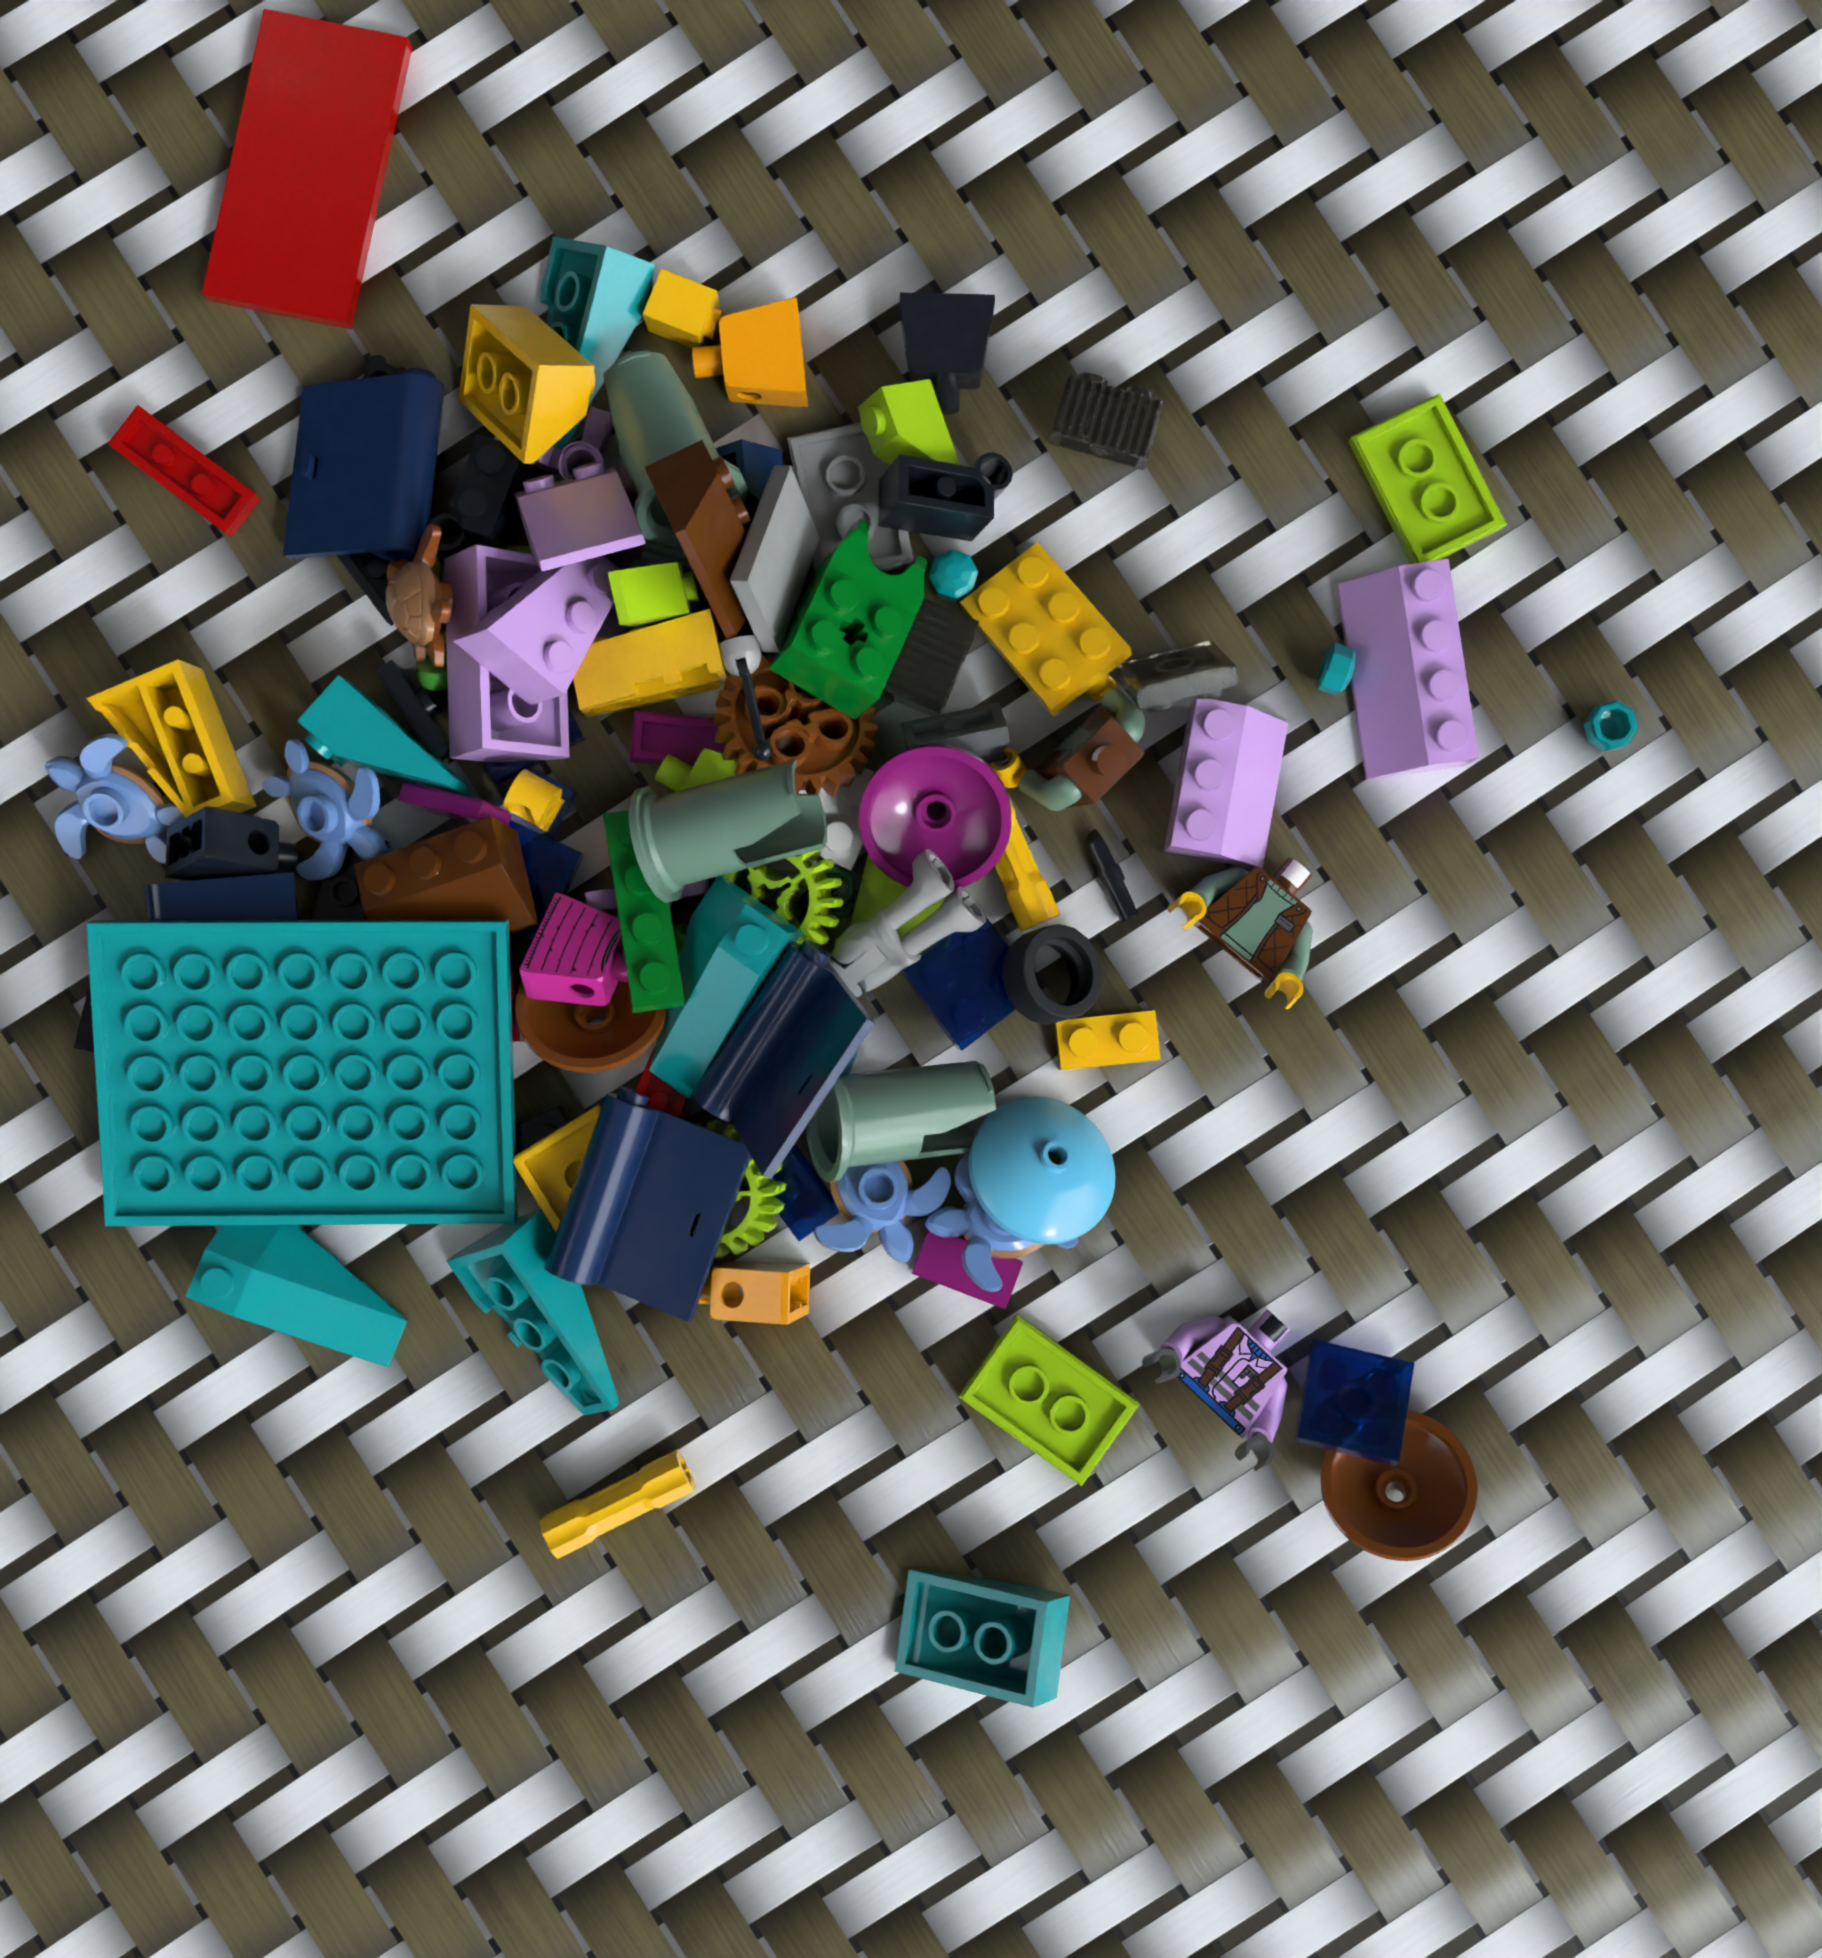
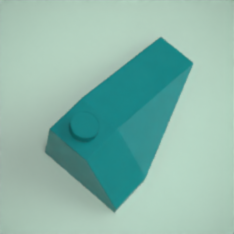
M723 875L715 879L691 916L679 959L685 1000L684 1006L668 1008L666 1022L658 1036L649 1068L650 1072L689 1100L693 1098L692 1092L790 942H797L803 934L801 930Z

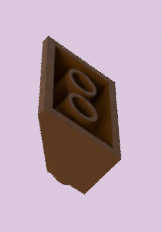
M700 440L644 468L691 568L728 640L738 635L746 620V615L730 583V578L747 536L743 526L751 523V519L739 494L737 493L729 497L726 489L735 486V483L723 457L719 456L712 460L703 440Z
M491 816L354 864L363 911L368 919H509V935L539 925L518 831Z

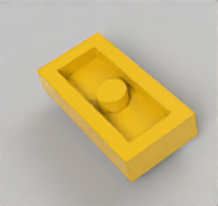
M1155 1010L1074 1018L1055 1023L1059 1070L1161 1060Z

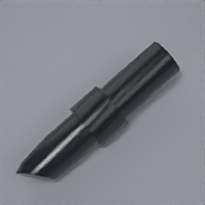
M1096 829L1092 830L1086 838V845L1098 871L1096 875L1102 888L1106 889L1120 921L1124 922L1139 915L1125 885V876L1119 863H1115L1109 847Z

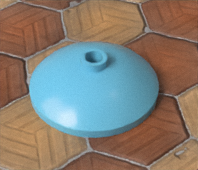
M1038 1096L1023 1097L1009 1101L998 1107L983 1121L971 1143L968 1160L969 1175L972 1188L980 1205L996 1224L1020 1239L1038 1244H1060L1074 1240L1092 1229L1102 1219L1110 1206L1116 1179L1110 1148L1096 1125L1082 1112L1064 1102ZM1048 1152H1053L1060 1158V1165L1051 1162Z

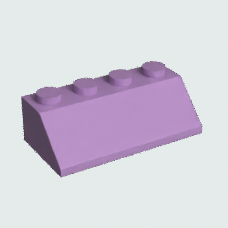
M476 544L444 558L445 582H450L453 596L451 619L449 623H446L450 758L496 763L555 760L570 757L567 691L565 695L529 705L453 642L462 633L469 631L486 617L485 615L493 608L503 604L513 596L518 588L541 571L532 554Z
M1449 559L1400 565L1338 584L1336 588L1345 646L1353 648L1356 654L1355 671L1351 679V687L1365 779L1372 780L1463 767L1478 759L1479 753Z

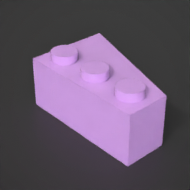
M605 555L543 572L541 570L518 588L513 596L503 604L493 608L485 615L486 617L469 631L462 633L453 642L529 705L565 695L614 604L607 572L620 569Z

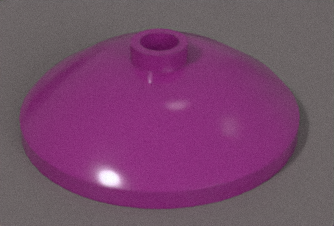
M945 744L918 745L891 756L869 779L859 807L860 835L867 853L883 873L906 887H909L913 882L912 863L916 856L925 849H930L945 864L952 875L954 890L959 886L964 888L984 877L1000 860L1008 844L1012 825V812L1008 793L996 772L973 753ZM938 801L945 805L946 810L941 814H933L927 806L931 802Z

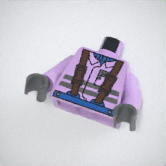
M1268 1309L1248 1331L1229 1315L1223 1319L1213 1315L1182 1323L1161 1345L1160 1350L1143 1357L1142 1365L1144 1367L1150 1366L1157 1361L1161 1364L1162 1374L1155 1380L1157 1384L1177 1377L1241 1438L1248 1433L1249 1439L1240 1444L1235 1450V1457L1239 1461L1245 1458L1250 1450H1253L1258 1459L1254 1471L1257 1472L1272 1462L1274 1448L1271 1443L1274 1440L1282 1418L1288 1385L1284 1377L1287 1368L1270 1351L1287 1334L1289 1329Z

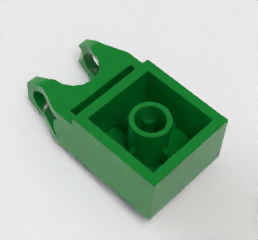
M861 518L850 527L843 541L835 547L834 551L829 553L825 560L819 564L810 585L806 588L790 621L780 652L775 653L768 668L854 720L879 700L924 599V573L927 566V560L917 554L912 563L907 564L902 574L889 575L881 572L872 563L868 555L869 523Z

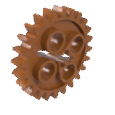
M761 655L760 665L751 674L758 709L769 715H760L765 740L771 744L773 754L767 761H759L752 753L755 738L741 677L730 674L727 676L724 688L719 691L715 706L717 708L713 717V724L719 726L715 742L726 744L722 755L723 760H739L735 775L796 759V794H799L800 790H805L807 794H819L822 787L831 797L836 795L840 783L849 788L853 783L856 773L862 775L876 745L873 739L878 730V725L871 723L875 712L874 707L870 706L854 720L768 669L770 663ZM799 694H805V695H807L808 697H810L811 699L804 698V697L800 696ZM822 733L830 734L834 736L836 739H830L824 736ZM779 750L787 751L794 757L785 756Z

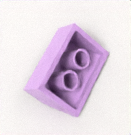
M1197 696L1189 706L1164 852L1250 868L1258 866L1263 869L1288 722L1247 705Z

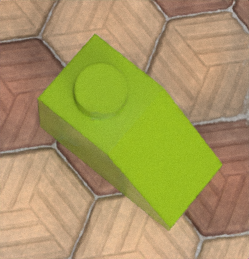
M930 379L882 386L857 407L862 430L868 437L873 454L889 466L899 454L960 465Z
M678 561L607 572L619 625L641 627L673 620L696 613L694 602L701 601L700 587L694 572H687L686 564Z

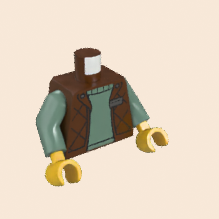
M1107 674L1085 691L1093 701L1101 702L1102 706H1098L1034 770H1027L1017 751L1013 748H1005L1003 750L1009 760L1007 765L996 766L995 763H991L990 766L1001 777L1004 787L1014 788L1018 786L1021 792L1047 809L1061 811L1067 807L1093 804L1144 755L1145 752L1137 744L1142 738L1146 724L1143 713L1120 688H1116L1115 680L1110 674Z
M1288 858L1273 877L1258 866L1250 871L1240 867H1233L1205 876L1191 890L1182 894L1167 907L1169 913L1177 907L1182 908L1188 916V921L1181 926L1183 929L1186 930L1194 925L1262 983L1270 982L1276 976L1275 980L1265 990L1264 995L1266 998L1270 999L1277 990L1282 991L1288 1000L1284 1008L1288 1010L1303 994L1304 987L1301 981L1309 964L1313 929L1307 920L1312 911L1295 896L1310 880L1312 875L1296 860Z

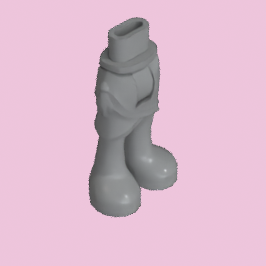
M925 849L914 859L912 863L913 882L903 894L884 909L880 908L865 922H859L848 927L835 940V947L830 953L831 957L828 962L855 997H860L863 991L868 992L879 987L905 967L919 961L921 951L955 932H973L986 923V916L978 902L965 888L959 886L954 890L952 875L941 859L930 849ZM945 898L933 914L907 934L900 937L897 931L898 928L929 906Z

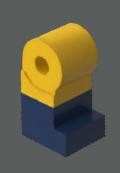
M523 769L507 792L503 808L554 836L578 793L538 770L532 773L527 769Z

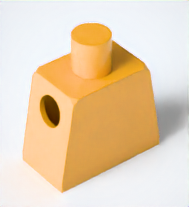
M797 297L722 316L719 318L721 345L692 347L695 378L724 376L725 389L729 401L808 407Z
M731 1261L714 1266L711 1274H708L698 1304L710 1305V1316L714 1320L788 1325L809 1314L810 1263ZM739 1285L743 1289L744 1297L739 1291Z

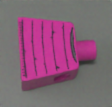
M555 892L519 969L526 997L537 1000L593 1006L608 1004L618 981L628 983L618 918Z

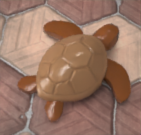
M429 523L422 535L412 562L399 559L388 563L386 568L388 580L386 606L398 631L412 643L415 661L425 662L427 648L432 665L434 667H443L445 648L440 630L441 623L450 622L453 596L450 582L439 581L437 575L432 571L436 562L441 528L438 524Z

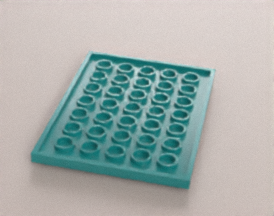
M509 919L93 920L86 923L105 1226L504 1224L516 1222L518 1218L517 1171L513 1163V1157L516 1156Z

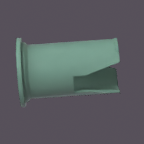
M649 350L632 352L615 360L616 362L603 373L619 455L638 496L634 506V513L644 538L658 546L681 547L644 467L700 440H703L712 460L719 457V454L693 399L665 354L649 352ZM724 460L735 483V486L726 489L729 497L738 493L745 506L748 491L746 482L739 468Z
M796 759L663 796L657 795L651 788L634 790L629 800L628 811L630 836L639 867L654 895L664 903L677 901L683 893L684 885L824 849L825 843H827V824L819 794H796Z
M977 1061L842 1074L805 1127L813 1164L819 1176L826 1183L841 1180L848 1167L969 1153L973 1137L967 1122L996 1110L994 1087L990 1074L984 1064H980Z

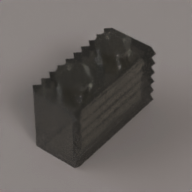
M1083 372L1079 374V377L1068 375L1049 444L1144 470L1150 456L1165 402L1161 399H1155V393L1143 387L1129 386L1125 391L1122 388L1116 389L1114 386H1107L1108 381L1097 374Z
M924 598L886 682L887 684L884 689L885 697L922 712L925 715H941L978 631L979 621Z

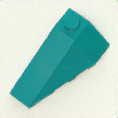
M553 236L541 285L540 303L548 305L547 325L595 366V388L589 397V408L604 382L603 373L615 363V360H617L642 317L646 301L652 292V276L656 264L605 245ZM581 420L558 440L553 447L563 449L569 443Z
M542 1209L519 1216L515 1223L503 1224L454 1254L446 1261L474 1303L485 1314L492 1308L513 1329L507 1337L518 1348L524 1344L543 1360L541 1364L542 1373L583 1415L614 1410L620 1404L581 1284L561 1279L544 1269L556 1232Z
M222 1225L206 1247L185 1297L233 1317L384 1367L390 1366L409 1319L365 1281H360L337 1261L338 1257L326 1247L322 1248L302 1230L303 1227L301 1225Z

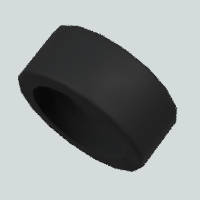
M1055 924L1025 933L1011 944L1004 958L1002 978L1007 996L1016 1010L1030 1021L1049 1025L1082 1016L1094 1006L1102 988L1103 971L1098 953L1086 936L1073 927ZM1050 946L1062 956L1068 966L1071 977L1070 992L1063 1003L1056 1004L1047 998L1037 984L1034 963L1035 956L1040 947Z

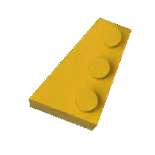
M711 609L656 625L635 628L626 634L609 639L605 636L595 637L573 678L579 710L589 718L723 689L729 672L722 663L718 645L721 643L720 629Z
M177 659L86 698L96 711H100L118 732L117 735L127 740V747L131 748L149 769L147 772L185 818L205 806L242 813L256 807L202 668Z

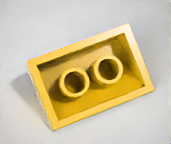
M471 304L458 401L524 464H533L587 415L589 397L595 388V366L526 306Z

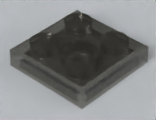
M1212 640L1126 661L1116 667L1120 685L1139 710L1146 709L1149 712L1170 709L1176 705V700L1195 696L1197 699L1215 698L1224 694L1225 688L1239 685L1236 665Z

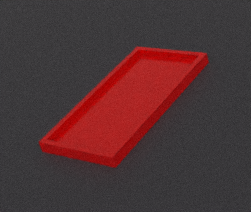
M263 9L202 289V295L208 301L352 330L412 52V44L408 37Z

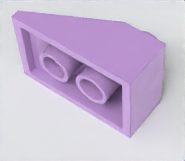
M594 462L572 469L574 477L554 482L553 475H544L523 482L525 490L514 493L531 553L542 572L646 544L643 532L619 474L614 468L604 469L602 462Z

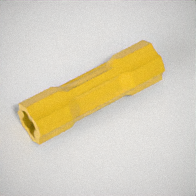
M1010 800L1012 812L1010 837L1003 855L994 867L1005 889L1007 902L1018 927L1023 932L1059 916L1060 912L1046 880L1039 872L1017 822L1015 809Z
M677 1449L644 1465L638 1472L583 1499L574 1500L542 1516V1519L539 1520L541 1533L551 1553L559 1559L591 1543L596 1537L654 1508H661L693 1492L694 1488H696L693 1475L688 1468L685 1458Z

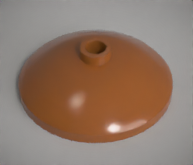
M522 981L515 1001L516 1020L520 1033L529 1048L542 1060L553 1066L568 1071L585 1073L611 1070L627 1064L643 1054L655 1042L663 1030L668 1010L660 1009L632 1013L628 983L618 981L610 1002L604 1006L527 998ZM594 1019H602V1020H604V1021H603L602 1023H600V1024H596V1025H590V1024H589V1023H590L592 1020H594Z
M1394 1408L1379 1409L1352 1419L1336 1433L1329 1443L1321 1466V1493L1332 1521L1352 1543L1378 1557L1395 1561H1415L1437 1555L1449 1548L1461 1537L1475 1511L1478 1494L1477 1477L1468 1452L1449 1429L1436 1420L1418 1412ZM1397 1489L1402 1493L1404 1499L1398 1502L1392 1501L1386 1496L1385 1491Z

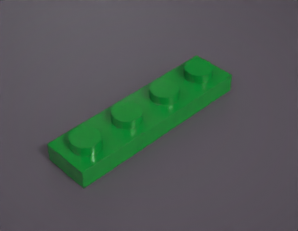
M628 811L603 813V824L632 1013L683 1007L685 1000L669 902L664 903L657 898L644 879L630 836Z

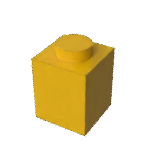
M661 268L642 315L649 332L692 349V347L706 346L708 339L716 340L720 333L719 318L725 316V312L721 310L717 290Z

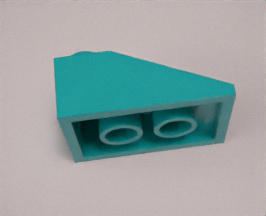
M340 675L331 682L297 720L310 732L304 740L323 757L332 759L341 767L346 762H349L358 768L369 766L377 774L469 797L474 792L467 783L440 759L430 754L420 741L365 692Z
M914 1568L909 1569L894 1672L1032 1708L1056 1699L1070 1595L1025 1584Z

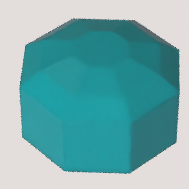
M951 549L934 558L929 574V582L937 597L956 603L973 592L978 577V570L970 555Z
M1338 643L1331 644L1328 647L1316 679L1318 690L1336 696L1347 687L1355 671L1356 654L1353 648Z
M1618 700L1592 708L1583 723L1587 742L1603 752L1628 746L1639 729L1634 710Z

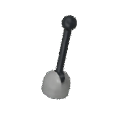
M755 635L734 637L718 644L722 663L730 674L741 677L755 738L752 753L757 760L767 761L773 754V748L765 740L751 674L757 670L761 662L760 644Z

